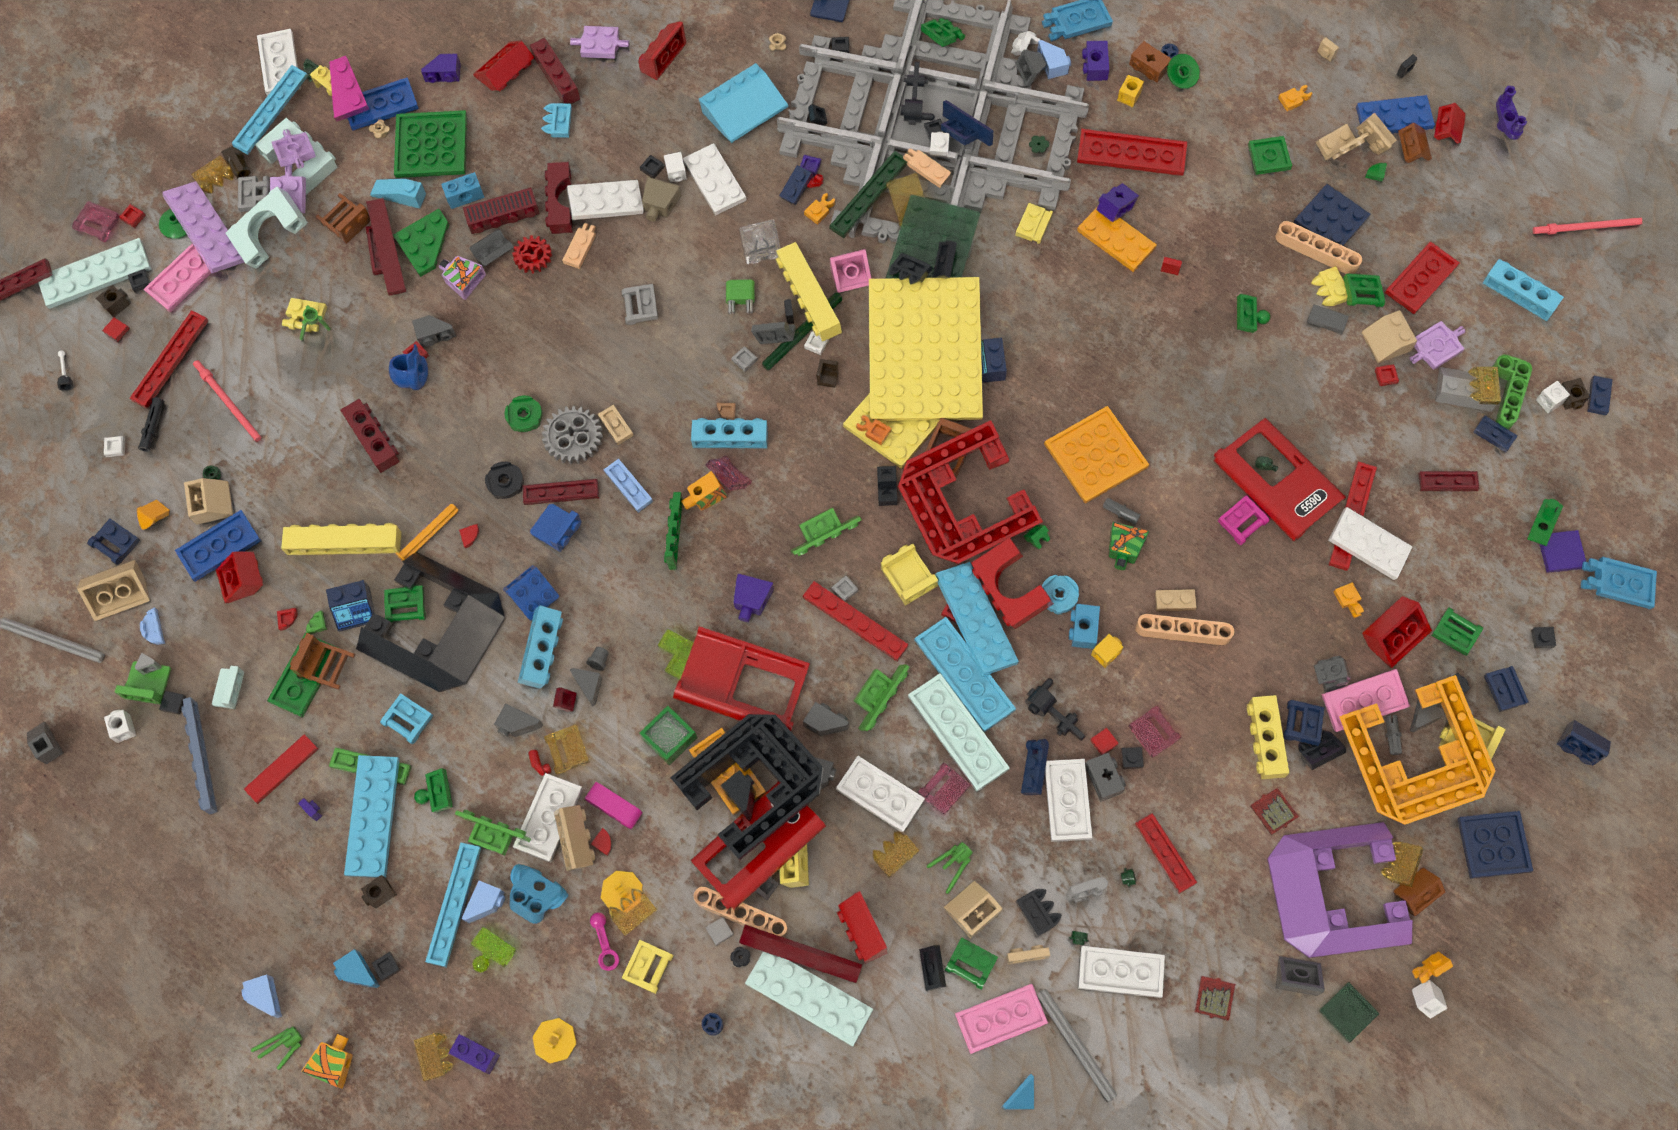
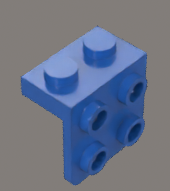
M549 504L530 530L532 536L561 552L569 543L574 532L579 529L582 521L579 514L573 510L569 514L556 505Z

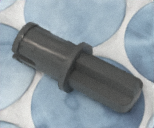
M1107 498L1103 504V508L1118 515V518L1122 517L1136 525L1141 514L1127 508L1125 504L1123 506L1110 498Z
M1391 715L1385 717L1387 728L1385 736L1388 738L1390 754L1396 756L1402 754L1400 739L1402 733L1399 732L1398 716L1392 715L1391 723Z

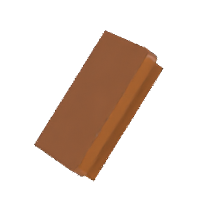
M1412 123L1398 131L1406 162L1411 163L1421 157L1428 161L1432 159L1426 133L1422 127Z
M1422 868L1393 892L1401 900L1406 901L1409 913L1416 916L1445 893V889L1438 876Z

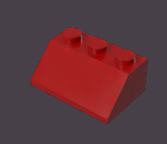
M679 21L668 24L659 32L655 41L650 43L647 51L641 54L638 63L642 73L655 80L660 78L687 44L683 22Z
M522 40L510 41L473 75L491 91H501L507 86L506 83L510 79L513 80L519 75L518 72L522 68L526 69L532 64L531 60L535 57Z
M1402 596L1362 634L1368 647L1390 668H1393L1432 632V629L1420 603Z
M861 892L855 893L838 905L840 911L836 913L840 922H845L848 930L845 932L850 942L854 941L857 946L854 951L859 961L863 960L867 964L887 954V946Z

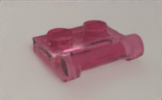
M87 201L73 222L72 228L76 231H83L93 235L98 240L106 242L120 215ZM89 221L101 226L102 229L99 231L85 225L84 222Z
M726 455L720 459H711L705 465L730 491L745 489L752 483V480L749 477H745L730 462V458Z
M1158 705L1128 726L1152 758L1182 738L1161 714V709ZM1152 717H1155L1170 737L1168 740L1163 738L1150 721Z
M943 762L939 767L940 770L917 793L945 816L967 791L970 784ZM945 775L950 776L934 796L929 794Z

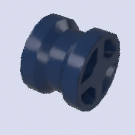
M1168 43L1162 47L1161 52L1172 59L1178 55L1179 49L1176 45Z
M709 1013L703 1017L702 1028L708 1035L715 1036L722 1032L724 1023L718 1014Z

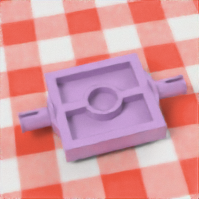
M584 26L582 37L571 38L570 40L571 45L581 46V57L615 59L616 51L619 47L629 48V40H619L618 27Z
M286 129V131L283 130V138L271 142L281 167L296 163L297 168L301 169L300 165L302 168L304 167L303 161L316 157L306 132L291 135L290 130Z
M293 165L285 166V175L270 177V191L278 186L288 192L301 213H305L306 178L292 176Z
M1440 321L1415 337L1417 343L1414 347L1418 353L1411 356L1410 361L1415 364L1423 359L1433 370L1464 351L1465 348L1460 344L1458 336L1464 334L1465 329L1460 326L1452 331Z

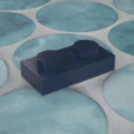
M797 165L779 196L796 206L813 176L812 172Z
M1599 376L1591 378L1587 412L1601 415L1609 413L1613 379Z
M1487 416L1482 418L1473 433L1504 452L1509 450L1518 436Z

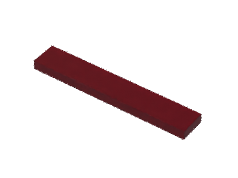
M384 198L366 201L388 296L405 293L406 288Z
M746 924L739 941L740 944L854 983L857 982L863 965Z

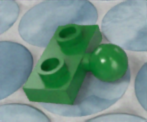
M1245 294L1237 296V330L1254 333L1257 331V322L1259 324H1267L1270 321L1271 316L1267 310L1257 312V297Z
M441 768L425 774L428 791L426 789L417 790L414 794L416 803L424 805L430 800L433 813L452 808L446 769Z

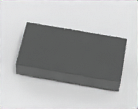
M1314 304L1307 323L1343 334L1349 316Z

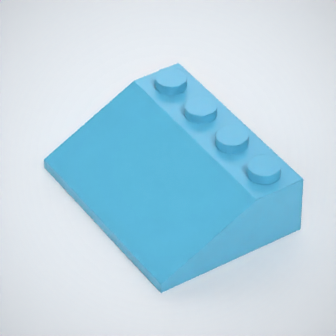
M756 63L699 98L703 114L731 143L788 107L787 102L770 78Z

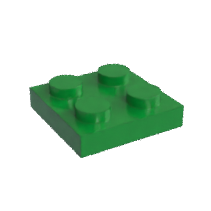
M1284 136L1249 141L1248 147L1256 175L1291 170L1292 163Z

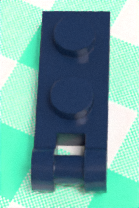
M1039 739L1038 741L1028 740L1026 743L1028 752L1021 793L1024 795H1041L1049 743L1046 739Z

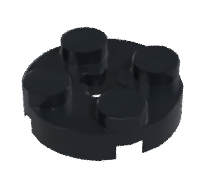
M503 461L494 464L485 476V484L488 491L497 499H508L522 491L524 483L523 474L519 467L510 462ZM502 477L509 479L505 484L500 483Z

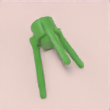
M307 305L303 311L304 320L302 321L300 340L304 338L307 324L313 325L319 321L328 331L331 330L322 316L318 315L317 310Z
M961 842L958 846L954 845L949 851L927 864L926 867L930 868L949 855L952 858L942 867L944 870L954 861L959 864L963 862L949 884L946 894H949L964 868L971 861L969 857L973 853L966 844Z
M294 1026L253 1047L251 1052H255L280 1039L258 1055V1059H261L281 1044H284L286 1048L291 1046L292 1048L277 1066V1070H280L295 1050L301 1046L299 1042L303 1038Z

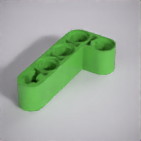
M1504 354L1497 358L1491 367V371L1494 376L1507 380L1495 422L1509 430L1518 419L1532 373V366L1525 360Z

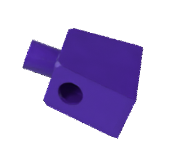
M737 574L734 607L737 610H741L738 617L739 620L749 622L751 614H762L773 593V582Z

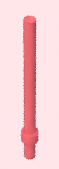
M1642 218L1561 225L1552 223L1547 224V226L1533 227L1532 231L1533 234L1547 233L1552 235L1565 231L1641 225Z
M199 360L194 361L193 365L200 373L199 376L203 381L211 386L255 442L261 440L262 437L215 381L210 370L206 369Z

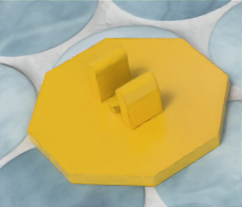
M615 871L603 881L601 899L610 911L628 913L641 903L643 885L633 872Z
M560 1018L542 1022L533 1035L536 1055L550 1064L568 1059L577 1045L573 1026Z

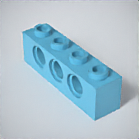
M1498 259L1483 281L1484 285L1545 321H1548L1564 298L1557 291L1548 288L1542 282L1529 277L1525 272L1519 271L1508 262Z
M699 418L692 420L691 442L693 448H767V420L760 418L753 420H744L742 418L734 420L723 418L707 420ZM710 430L715 431L714 434H707ZM729 430L734 431V433L730 435L726 434V432ZM748 430L752 431L749 435L744 434Z
M540 605L534 610L517 683L539 689L548 684L550 679V673H548L549 666L554 661L552 652L553 648L557 646L559 639L556 636L557 630L561 628L563 618H560L561 611ZM542 625L549 628V633L543 631ZM538 643L544 645L545 652L539 650ZM534 662H538L541 665V670L535 669Z

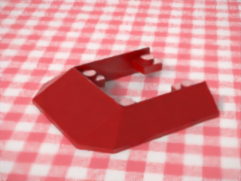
M991 420L907 460L898 485L931 554L956 564L1043 522L1035 505H1032L1024 489L1006 498L1014 515L982 530L974 514L958 522L956 521L940 489L956 481L949 464L978 449L982 450L988 464L1007 456Z

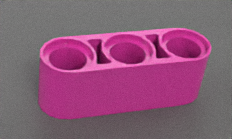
M597 782L594 783L584 798L591 805L631 830L643 813L640 809Z

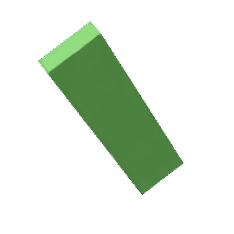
M335 747L329 767L356 774L358 755H370ZM399 762L398 784L406 785L411 765Z

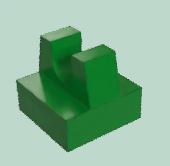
M1039 524L1023 536L1036 549L1042 547L1039 542L1041 538L1046 542L1050 540L1047 533L1049 530L1045 525Z

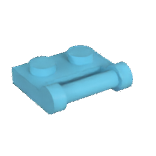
M400 693L382 717L380 723L385 727L389 726L407 738L409 743L414 744L433 715ZM394 715L399 716L414 726V729L409 731L392 720Z

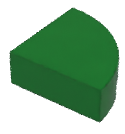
M1378 163L1371 166L1365 178L1382 182L1387 163Z

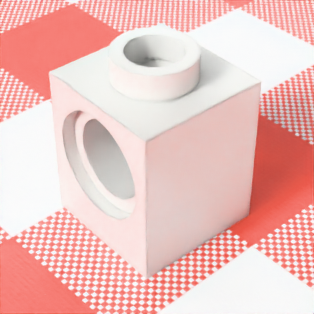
M681 152L664 155L669 182L686 180Z
M1556 381L1544 389L1536 401L1549 414L1561 406L1570 394Z
M115 710L110 715L104 717L109 737L113 741L119 743L136 736L131 715L126 711ZM122 721V725L117 728L118 723Z

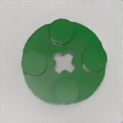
M522 395L512 399L509 406H506L504 415L513 431L528 432L540 426L543 412L536 400L530 396ZM523 410L528 413L526 417L519 416V414H522Z

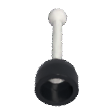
M63 350L58 352L62 376L58 378L57 386L61 391H69L73 389V381L71 377L66 376L64 361L66 353Z

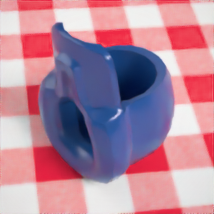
M414 344V349L411 353L397 355L389 362L390 378L400 388L420 390L427 381L428 364L426 359L419 355L416 344Z

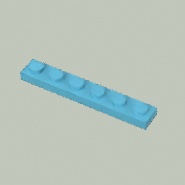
M293 65L290 66L233 140V147L247 155L251 152L255 144L261 139L308 77L306 72Z
M460 843L426 957V963L447 968L481 852V847Z

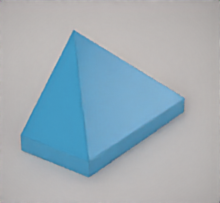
M1032 1074L1025 1079L1002 1105L1004 1110L1034 1109V1076Z

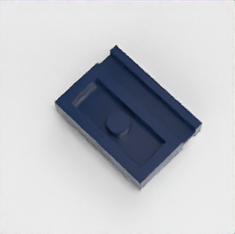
M1513 666L1484 675L1499 712L1529 703Z

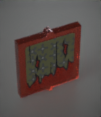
M1278 788L1267 795L1263 794L1261 799L1250 805L1271 835L1282 828H1287L1289 823L1299 817Z
M1201 976L1194 1012L1208 1015L1211 1019L1215 1017L1229 1021L1236 984L1221 981L1220 978L1213 979Z

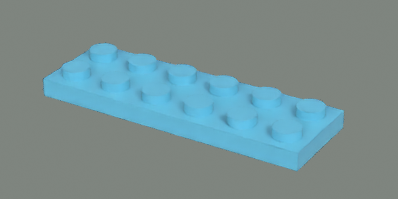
M968 562L937 572L935 576L982 676L1017 665L1019 661L979 579L972 572L973 567L971 563Z
M947 617L914 638V641L938 673L943 676L983 732H986L1016 711L1015 706L990 674L981 675L966 642Z
M358 755L344 871L345 876L377 878L383 875L386 877L400 760L398 757Z

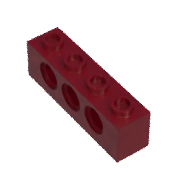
M357 399L340 409L380 473L400 462L397 458L399 452L394 445L390 446L388 444L390 438L385 431L381 432L379 430L381 424L376 417L372 418L370 416L372 410L367 403L363 404L360 399Z

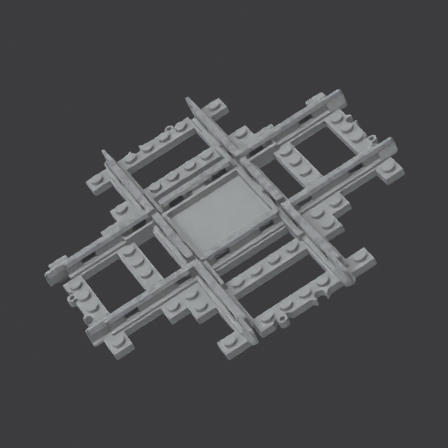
M895 0L893 10L909 13L902 37L885 34L881 48L864 45L861 56L830 50L831 38L814 35L811 46L801 44L799 46L800 55L815 57V63L806 61L804 74L797 76L799 87L795 100L791 101V107H796V109L788 110L789 119L777 118L778 132L785 133L779 150L780 155L797 158L801 143L832 149L834 151L831 165L847 168L843 183L859 186L858 192L895 150L905 152L910 148L914 151L920 150L953 174L951 185L943 184L941 188L930 181L898 175L884 191L946 204L939 231L872 218L870 216L873 204L858 221V223L864 224L863 236L873 238L878 236V241L882 244L889 238L892 242L909 245L911 249L915 243H920L921 251L924 249L935 250L936 256L939 242L954 241L957 243L955 255L970 258L974 239L957 235L964 208L982 212L985 197L1003 200L1006 186L1008 185L1041 192L1038 206L1055 211L1060 190H1069L1071 179L1064 178L1063 176L1065 170H1068L1071 166V160L1068 159L1071 143L1076 140V136H1072L1070 133H1077L1078 131L1076 126L1077 118H1086L1088 114L1089 104L1082 102L1085 88L1067 85L1065 96L1031 90L1032 85L1026 87L1022 76L1017 75V60L1005 58L1004 54L1010 33L1019 35L1020 33L1027 32L1031 18L1013 15L1011 0L1007 1L1005 12L1002 11L1001 16L998 11H985L983 5H978L975 10L972 6L957 4L953 0H951L950 5H945L944 0ZM926 17L936 19L944 18L951 22L992 29L987 52L984 54L949 46L941 47L939 44L920 41L922 34L921 24L925 23ZM914 59L980 72L978 79L919 67V75L925 76L928 79V84H924V87H918L917 100H923L922 113H932L935 115L934 120L941 118L942 123L948 121L942 115L943 101L945 100L985 125L991 105L1008 108L995 159L978 156L982 142L979 139L964 146L951 136H949L948 156L930 155L931 141L924 128V123L930 121L922 120L921 123L916 122V125H909V122H904V116L901 115V105H905V99H912L913 86H907V83L903 82V80L907 78V75H914ZM879 69L891 71V73L881 72ZM823 71L855 77L840 129L807 123L809 119L808 106L814 102ZM877 81L889 85L875 134L858 132L872 82ZM957 85L966 86V87H970V88L967 89V88L957 87ZM996 92V93L1006 94V96L997 95V94H993V93ZM1025 111L1059 118L1046 171L1012 164ZM809 132L821 134V136L809 134ZM858 142L870 144V146L858 144ZM898 152V153L901 154L902 156H904L905 154H908V153ZM937 158H939V159H944V160H949L950 162L942 161V160H937ZM974 166L987 168V170H986V169H981V168H976V167H974ZM1024 176H1028V177H1032V178H1037V180H1035V179H1030V178H1025ZM834 210L831 223L842 211ZM858 223L849 232V237H855Z

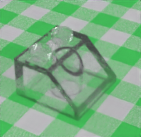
M774 219L739 228L741 244L747 264H755L762 260L778 257L776 250L781 249Z

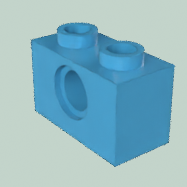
M475 172L441 184L451 209L485 198Z
M1076 604L1075 610H1071L1070 621L1074 622L1073 628L1069 630V640H1072L1071 647L1089 649L1096 647L1100 606ZM1085 623L1089 628L1081 629L1079 624Z

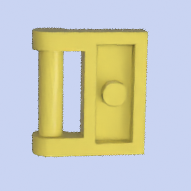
M639 940L622 979L656 994L658 990L657 985L668 962L672 960L674 955ZM656 955L662 958L650 983H647L644 980Z

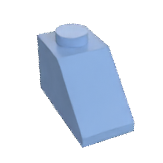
M1043 40L1038 41L1037 52L1042 54L1046 62L1044 70L1048 79L1068 74L1071 60L1069 56H1066L1064 49Z
M478 881L462 919L467 923H472L496 912L498 907L501 908L504 903L505 892L497 887Z
M266 974L242 982L244 987L242 989V996L247 1003L273 1017H282L272 976Z

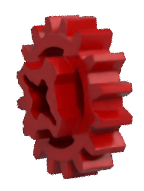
M531 235L528 240L526 237H523V242L517 241L519 246H514L515 252L512 255L514 263L518 266L519 270L524 269L525 273L531 270L532 274H534L536 269L541 272V267L547 268L546 262L551 263L550 257L552 252L550 245L547 244L545 239L541 241L540 236L534 239Z

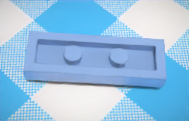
M619 459L604 469L606 475L638 513L653 502L649 494Z

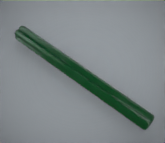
M835 292L827 299L832 309L842 301V296L838 292ZM807 320L795 330L793 341L783 342L762 362V366L766 370H770L812 330V322L808 323Z

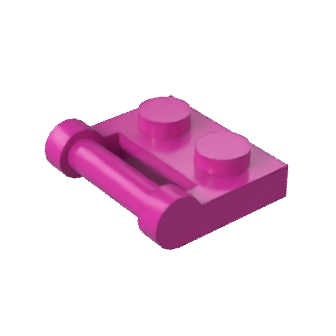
M1247 495L1218 519V522L1234 537V540L1239 545L1244 544L1246 538L1270 521L1267 515ZM1255 515L1257 520L1240 533L1237 529Z

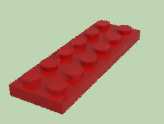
M1081 129L1077 163L1183 176L1187 141Z

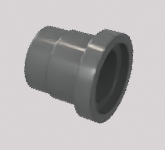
M596 647L586 663L593 669L603 671L606 667L605 662L609 652L602 647Z

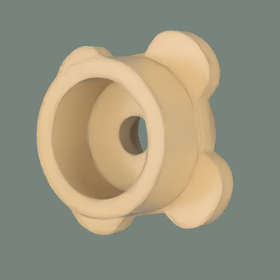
M776 33L769 37L771 42L769 45L770 50L786 49V37L784 35Z
M378 120L374 125L369 126V131L374 133L375 138H384L390 131V128L384 124L383 120Z

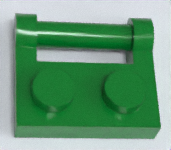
M1346 274L1343 277L1348 306L1362 304L1383 307L1385 305V297L1379 275ZM1356 294L1375 295V298L1357 297Z
M422 585L414 586L412 590L406 587L384 590L385 619L389 620L392 624L395 621L426 620L424 587ZM417 607L415 612L392 614L393 609Z
M1448 607L1431 636L1467 656L1484 627L1479 624H1473ZM1448 619H1451L1459 625L1470 630L1471 632H1473L1472 635L1464 631L1463 629L1459 628L1458 626L1454 625L1453 623L1449 622Z
M961 937L944 971L952 972L975 984L976 988L982 990L998 956ZM959 960L983 973L981 978L955 965L956 961Z

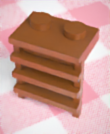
M339 193L338 197L342 200L323 218L319 215H316L315 218L347 244L370 222V217L366 208L361 203L356 206ZM348 204L349 206L331 224H329L328 222L331 221Z
M306 633L305 638H302L299 643V650L296 656L291 660L290 669L299 677H304L310 681L339 690L341 686L337 685L336 681L348 656L354 658L355 654L320 642L314 635ZM327 649L331 650L319 678H317L315 674ZM337 653L342 654L330 681H326L325 679Z

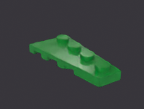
M673 492V498H670L669 501L671 514L668 516L669 529L668 534H666L664 562L667 563L670 570H677L683 505L681 492Z

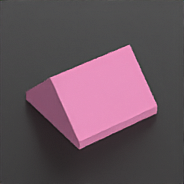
M865 249L830 258V269L838 293L869 285L871 274Z

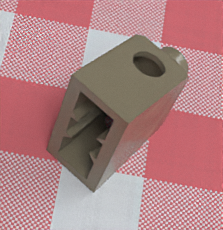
M650 177L647 178L642 204L644 210L648 212L646 218L649 221L655 222L658 215L663 217L669 216L681 197L680 186Z

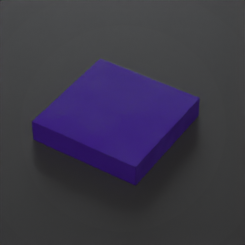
M1578 530L1552 533L1547 546L1539 544L1547 573L1582 569V563L1586 562Z

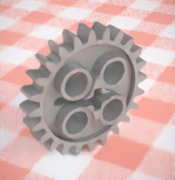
M566 406L565 412L558 409V415L552 413L553 419H546L549 425H543L545 431L542 432L544 437L542 441L543 444H546L544 446L546 451H549L550 456L554 455L556 461L561 458L563 464L566 460L570 464L573 463V460H576L579 464L580 458L587 461L586 455L593 457L592 450L598 452L596 445L602 444L600 439L603 438L601 433L603 430L599 426V419H596L595 414L590 415L589 409L584 412L582 407L577 411L575 406L572 407V410H569ZM578 423H584L580 427L576 426ZM560 427H565L564 430L558 431ZM582 439H587L585 443H579ZM565 443L569 444L567 447H561Z

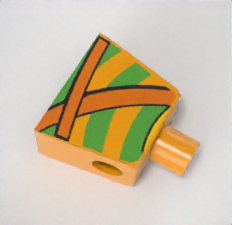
M711 471L688 486L687 489L690 495L681 501L686 510L695 505L700 510H704L728 498L719 480Z
M337 1034L332 1045L321 1042L301 1072L343 1089L353 1054L343 1051L349 1039Z

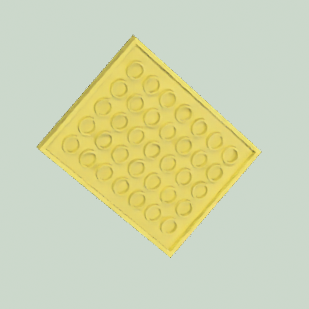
M979 277L925 278L922 283L917 282L911 285L909 278L904 280L899 278L869 279L870 421L875 419L878 421L939 420L940 418L947 420H982Z

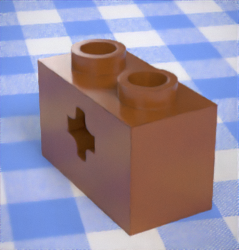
M1143 41L1131 54L1129 65L1134 70L1146 75L1148 79L1158 83L1167 73V66L1171 58Z

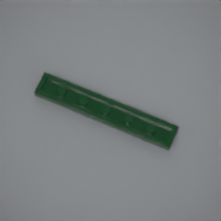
M894 151L830 224V230L842 238L846 237L907 166L908 162L904 160L901 154Z

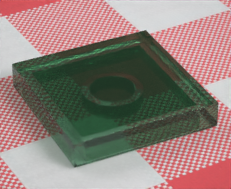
M1350 982L1346 983L1319 1010L1348 1043L1357 1037L1379 1015L1377 1010Z

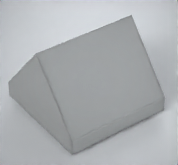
M141 653L135 665V669L143 675L162 668L159 663Z

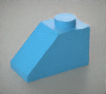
M356 949L333 963L336 968L334 973L340 981L343 980L347 983L372 988L380 986L362 954Z

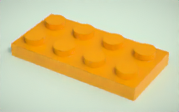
M1096 207L1079 225L1077 231L1134 272L1155 250L1157 244L1121 218L1114 222L1110 221L1097 211Z
M720 728L689 749L693 758L725 734L724 730ZM737 763L733 764L711 782L732 815H735L740 810L726 795L721 784L739 770L744 776L748 774L755 784L752 786L756 791L755 800L766 793L751 769L749 768L744 772Z

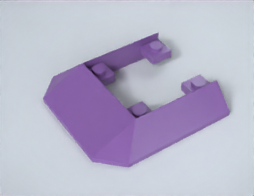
M1384 822L1284 835L1267 860L1284 940L1308 958L1412 944L1413 920L1409 918L1406 901L1383 904L1387 923L1355 928L1348 927L1345 909L1326 911L1318 871L1335 869L1332 850L1370 845L1374 864L1396 860L1392 844L1393 836Z

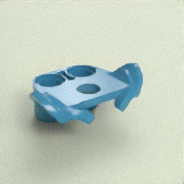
M516 864L511 871L510 878L513 887L510 892V909L531 923L541 922L547 910L560 907L569 895L558 882H551L536 869ZM542 882L546 887L542 891H537L534 889V884ZM521 898L523 901L517 902L515 899ZM538 909L540 912L534 913L531 910Z

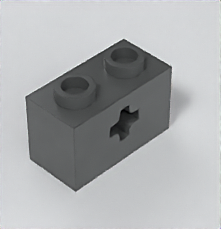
M1109 752L1086 761L1085 768L1100 802L1123 794L1126 783L1123 776L1118 775L1116 770L1118 768L1117 762L1114 757H1110ZM1104 773L1106 774V776L1110 775L1109 780L1107 778H1103Z

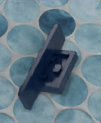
M943 101L942 115L948 119V121L941 124L943 132L949 133V136L964 146L977 139L988 146L993 145L994 131L949 101Z

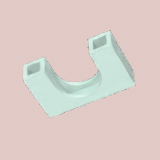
M285 118L255 144L259 153L271 164L277 160L271 142L283 138V130H290L291 135L304 133L296 122H291ZM306 132L316 157L305 161L304 167L300 166L301 169L297 168L292 173V176L306 178L307 195L338 167L334 161L336 158L329 151L325 152L323 146L318 141L314 142L312 137Z
M278 186L271 190L266 197L259 201L256 206L226 232V235L244 262L255 269L269 258L258 239L259 228L266 219L277 216L283 227L294 234L308 223L288 192Z

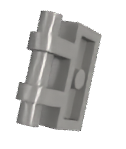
M256 176L238 178V209L240 212L250 211L269 194L270 177L263 176L261 182H258ZM258 190H262V195H258Z

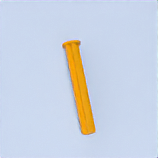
M450 504L403 550L395 554L403 561L417 552L458 513V508Z

